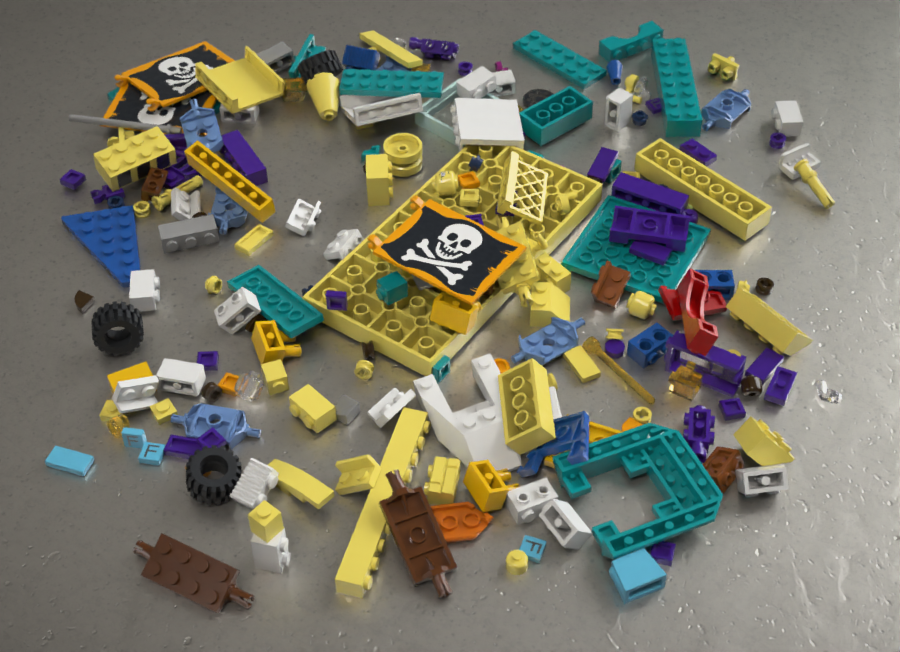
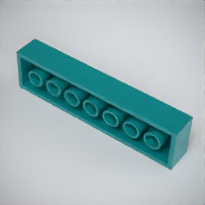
M653 39L651 58L658 98H660L665 137H700L702 116L686 39Z

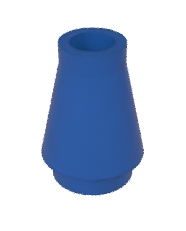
M611 60L606 66L613 85H618L621 82L623 65L618 60Z

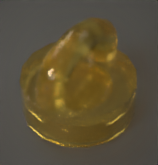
M119 414L107 421V427L114 437L120 438L122 437L123 427L129 428V420L125 415Z

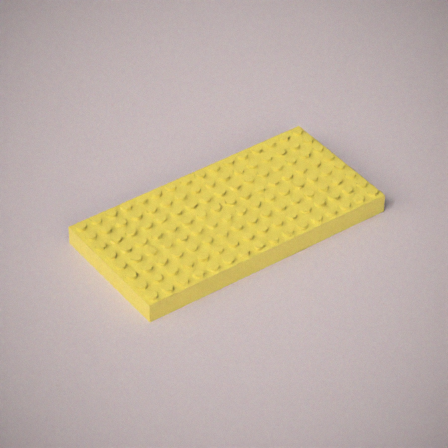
M466 145L438 172L453 171L455 175L471 172L469 171L471 168L468 166L473 156L477 157L480 155V158L484 161L477 173L474 172L480 181V187L474 188L479 189L478 207L460 206V186L454 195L439 196L437 191L432 189V179H435L434 175L370 235H376L382 242L387 239L417 211L410 208V205L413 203L410 199L416 195L424 203L431 199L463 216L481 214L484 226L493 231L499 230L496 221L500 218L501 223H503L501 217H507L509 225L521 221L528 240L537 244L533 238V233L538 231L548 243V248L538 251L533 257L535 259L545 252L550 255L601 201L602 183L516 146ZM512 151L519 154L518 160L548 173L543 222L540 226L517 215L512 217L496 214L503 165ZM518 167L522 173H525L522 168ZM535 175L538 180H542L541 177ZM527 176V180L531 183L532 180ZM517 179L520 185H523V182L520 179ZM536 186L533 187L537 193L540 192ZM527 188L524 189L528 195L531 194ZM576 191L578 199L568 200L570 213L561 215L560 211L557 212L555 197ZM535 198L532 199L535 205L539 204ZM522 201L526 207H530L526 201ZM530 211L532 215L537 217L534 211ZM365 238L302 298L323 314L324 321L322 323L360 343L365 342L367 344L369 341H372L374 350L424 376L433 374L432 367L444 355L448 356L451 360L513 292L504 295L497 279L494 282L492 295H482L477 300L481 303V310L477 312L475 326L466 335L457 333L455 330L440 326L430 320L433 301L443 290L435 286L419 290L410 273L374 255V250L368 248L370 241ZM398 271L407 281L408 296L388 306L376 294V280ZM327 290L347 292V311L327 309Z

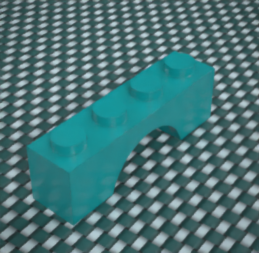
M649 21L639 25L638 35L632 38L610 36L600 40L598 54L607 62L611 60L619 61L652 48V40L663 38L664 30L655 22Z

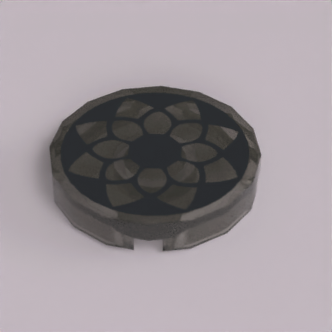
M545 89L530 90L523 96L522 105L527 109L553 95V93Z

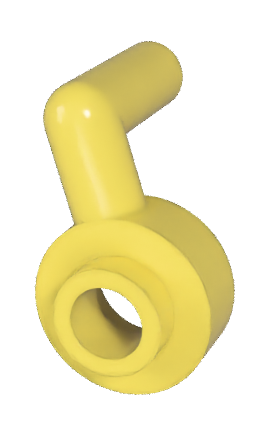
M631 74L626 78L624 86H626L625 91L629 93L635 92L639 83V76ZM633 95V102L641 104L642 98Z
M577 192L557 195L555 197L556 211H560L561 215L570 213L568 200L578 199Z
M538 231L533 233V238L537 244L528 240L533 257L538 251L548 248V243Z

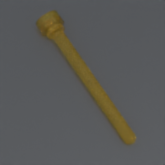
M591 336L586 339L582 348L588 354L596 355L648 404L652 405L655 403V398L601 349L600 342L595 337Z

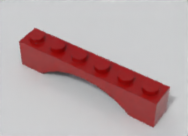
M689 268L678 285L686 345L692 353L706 356L718 339L717 326L706 322L704 319V303L709 284L706 275Z

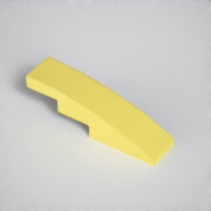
M277 459L272 460L268 464V466L274 468L279 473L276 487L289 497L294 495L303 503L308 501L318 510L334 497L332 489L303 470Z

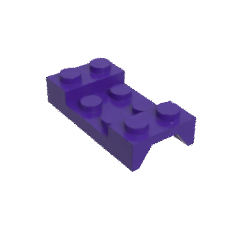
M615 206L609 242L628 244L629 239L664 243L667 248L673 251L685 252L690 216Z

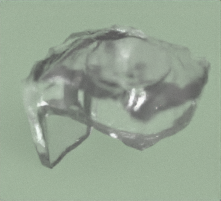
M645 76L636 82L633 92L635 96L648 101L651 98V93L646 90L648 78Z

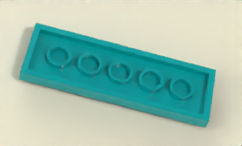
M534 30L513 43V49L583 90L607 76L606 69L539 31Z
M343 69L339 94L403 97L420 93L421 98H441L444 72Z
M260 265L227 281L228 288L234 293L241 287H244L255 294L261 309L259 313L269 321L275 320L277 328L291 339L324 321L323 314Z

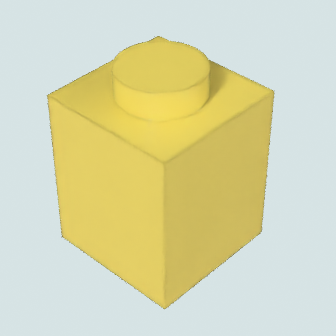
M281 359L261 364L263 379L269 395L289 390L288 377Z
M265 500L248 514L251 532L266 543L284 529L281 512Z

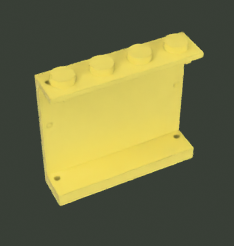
M248 46L245 47V58L210 70L202 62L195 63V77L231 114L284 95L285 81Z

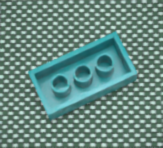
M568 86L519 112L522 130L526 136L542 146L590 120L593 114V101L573 87Z

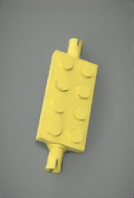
M501 217L503 223H501L500 218L497 219L496 223L499 230L495 232L527 248L498 278L499 285L504 295L510 292L519 295L521 306L528 307L527 300L530 306L533 304L530 294L531 286L534 282L539 281L540 277L522 222L519 221L509 225L508 218Z

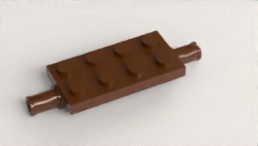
M398 469L394 470V474L392 471L388 472L385 476L392 488V496L381 500L379 506L414 586L428 580L432 581L439 599L444 598V595L447 597L453 592L445 574L456 570L457 565L421 486L414 489L405 487Z
M161 533L155 547L142 540L135 544L141 547L142 550L134 547L133 553L148 560L141 576L219 614L223 606L231 601L246 609L251 607L252 604L245 601V599L254 601L255 596L239 589L238 585H236V579L240 570Z

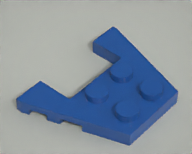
M585 411L553 419L556 438L538 446L536 450L530 451L526 457L528 462L524 467L520 466L517 473L522 478L535 475L544 456L557 455L567 450H570L567 460L571 465L588 461L589 415Z

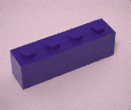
M235 130L221 135L224 145L219 152L224 154L226 162L230 163L232 168L255 186L267 183L266 167L240 132Z
M623 172L619 174L612 185L611 196L655 211L682 215L688 206L689 195Z

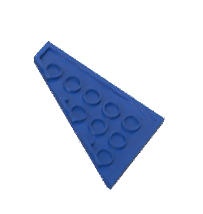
M133 205L61 216L63 225H66L70 232L76 236L77 240L89 249L91 255L96 257L97 261L104 268H107L112 277L118 280V283L123 288L130 287L131 271L141 270Z

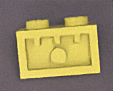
M369 454L337 461L335 466L342 474L339 477L335 491L339 495L373 489L381 467Z

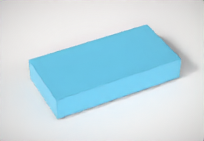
M55 445L46 458L45 464L48 467L84 477L95 460L92 455Z

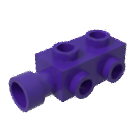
M410 37L409 50L416 51L420 49V52L425 54L427 58L441 56V59L450 60V58H455V55L458 54L459 44L432 39L420 40L417 37Z
M697 405L694 408L690 407L689 413L684 414V425L687 426V429L683 431V438L699 461L704 463L709 445L714 444L715 433L710 432V428L714 429L715 416L711 415L710 409Z

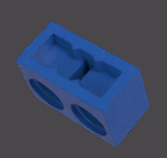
M695 270L707 276L709 284L707 291L721 292L724 300H731L735 288L732 270Z
M655 323L628 341L627 356L642 368L654 364L668 351V348L665 347L666 342L670 336L673 337V334L659 323Z

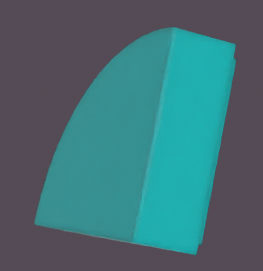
M380 145L372 146L371 149L363 151L361 161H366V155L380 154Z

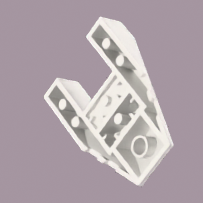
M490 353L471 360L473 377L486 400L476 405L452 413L433 374L413 381L416 398L422 410L428 412V421L431 422V429L437 441L449 449L450 454L463 462L464 467L468 468L469 462L489 460L495 470L507 468L511 472L519 469L521 466L520 455L505 444L498 375L501 373Z

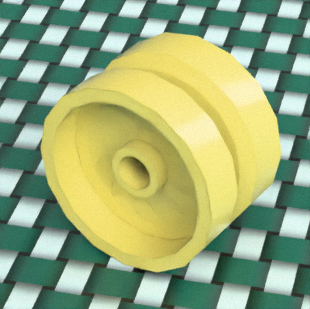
M397 133L385 140L383 144L384 154H387L388 161L392 163V172L388 173H392L394 176L408 177L421 170L423 166L422 141L417 136L409 133Z

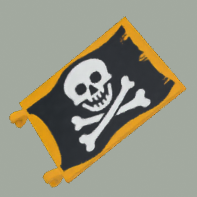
M204 41L125 71L121 75H116L114 79L120 80L119 83H116L117 87L121 88L129 81L148 95L150 98L146 100V103L151 106L147 107V109L155 111L160 105L167 107L208 90L195 77V63L202 62L210 70L235 60Z
M128 81L120 88L103 118L165 126L172 124L174 127H182L180 117L192 109L191 99L193 103L194 99H197L199 107L212 109L217 98L207 90L167 107L160 105L155 111H149L147 107L151 105L147 104L146 100L150 97ZM100 125L101 127H109V128H117V129H118V127H114V126ZM124 128L125 130H134V131H141V132L147 131V130H140V129ZM200 133V135L205 137L207 133Z
M416 195L410 199L413 202L410 208L417 211L387 239L382 242L374 234L367 238L370 241L368 248L374 250V255L471 306L527 248L431 199L424 203Z

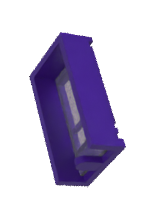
M679 330L675 332L673 337L670 336L665 346L668 348V351L664 356V362H666L665 371L732 398L735 396L741 385L746 356H737L735 353L732 354L714 345L706 356L694 354L687 348L685 334H680Z

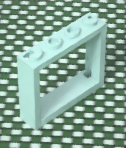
M458 80L442 90L441 98L429 99L422 104L423 111L415 113V124L454 145V128L432 116L453 102L455 98L460 97L457 95L456 82ZM488 93L487 95L483 96V97L480 98V99H499V98H497V97H495V96H493V95H491V94Z

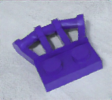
M175 148L176 157H180L176 160L177 163L163 169L168 171V176L163 186L166 189H173L196 175L203 176L198 171L193 170L194 168L187 162L185 152L177 150V148Z

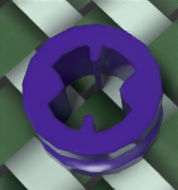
M461 62L458 64L459 75L466 76L473 72L472 63Z
M778 132L771 134L769 145L774 149L784 148L786 136Z

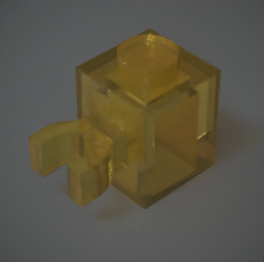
M688 360L686 367L680 365L676 372L673 371L668 380L670 383L669 392L692 402L701 389L703 378L702 374L694 371L696 363Z

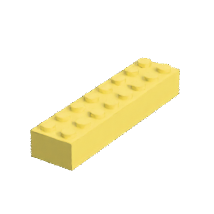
M661 138L636 153L634 167L636 172H640L642 176L655 184H664L669 189L689 195L688 204L744 241L769 224L772 211L770 205Z

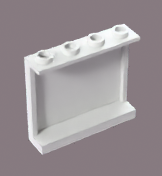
M420 93L403 97L339 96L342 112L356 126L423 111Z
M455 98L454 105H451V115H453L452 125H454L455 146H458L459 152L462 150L463 144L524 148L525 140L517 100Z

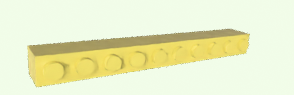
M403 407L380 464L381 471L374 488L370 489L335 577L336 592L363 598L365 591L370 589L372 584L371 575L373 571H377L379 554L383 553L386 547L385 538L391 534L379 506V502L392 496L393 492L385 475L390 471L394 474V470L398 469L405 486L406 483H410L412 467L418 463V451L423 449L425 443L424 436L430 431L431 422L428 421V412Z

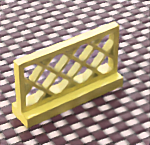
M512 151L503 165L497 212L504 215L508 211L540 226L543 222L548 173L518 160L519 154ZM518 167L522 168L525 173H522ZM535 175L541 177L542 180H538ZM527 176L532 180L531 183L527 180ZM517 179H520L523 182V185H520ZM536 186L540 192L537 193L533 187ZM527 188L531 194L528 195L524 189ZM515 191H519L522 197H519ZM535 198L539 204L535 205L532 199ZM522 201H526L530 207H526ZM517 203L521 209L514 207L513 204ZM530 211H534L537 217L532 215Z

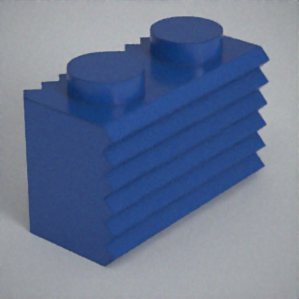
M346 45L342 65L346 69L377 70L381 54L377 50Z

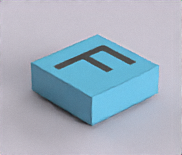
M123 427L121 434L125 447L142 449L144 443L147 442L144 430Z
M145 442L138 457L139 463L160 466L166 445Z
M525 535L519 550L527 554L529 561L540 564L547 541Z

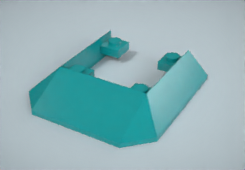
M647 423L590 443L589 457L586 462L571 465L567 460L570 451L555 455L552 458L560 486L565 488L571 499L591 492L592 487L587 479L623 467L630 478L647 473L665 500L652 505L651 511L656 520L621 533L612 520L592 527V535L602 549L601 555L611 559H616L714 522L723 498L722 492L681 433L653 423Z

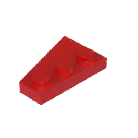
M660 286L658 291L672 320L683 319L678 287L674 290L667 289V286ZM707 291L704 303V316L727 311L728 308L725 307L727 304L721 292Z

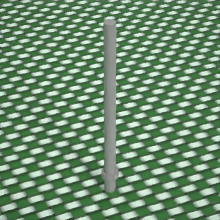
M69 115V121L140 130H149L158 126L166 134H182V127H174L172 124L165 126Z

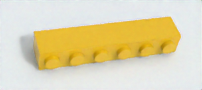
M198 140L184 151L187 162L191 167L261 223H264L276 212L271 197Z

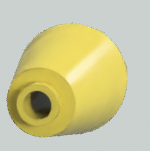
M318 73L314 75L312 80H308L306 85L307 91L320 117L323 120L331 121L336 118L338 112L340 81L332 73Z

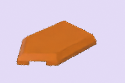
M470 502L430 506L446 543L475 540L494 519L492 515L487 512L483 513Z

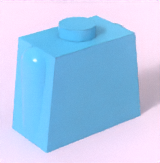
M645 548L613 560L609 568V575L615 583L624 604L665 588L667 574Z

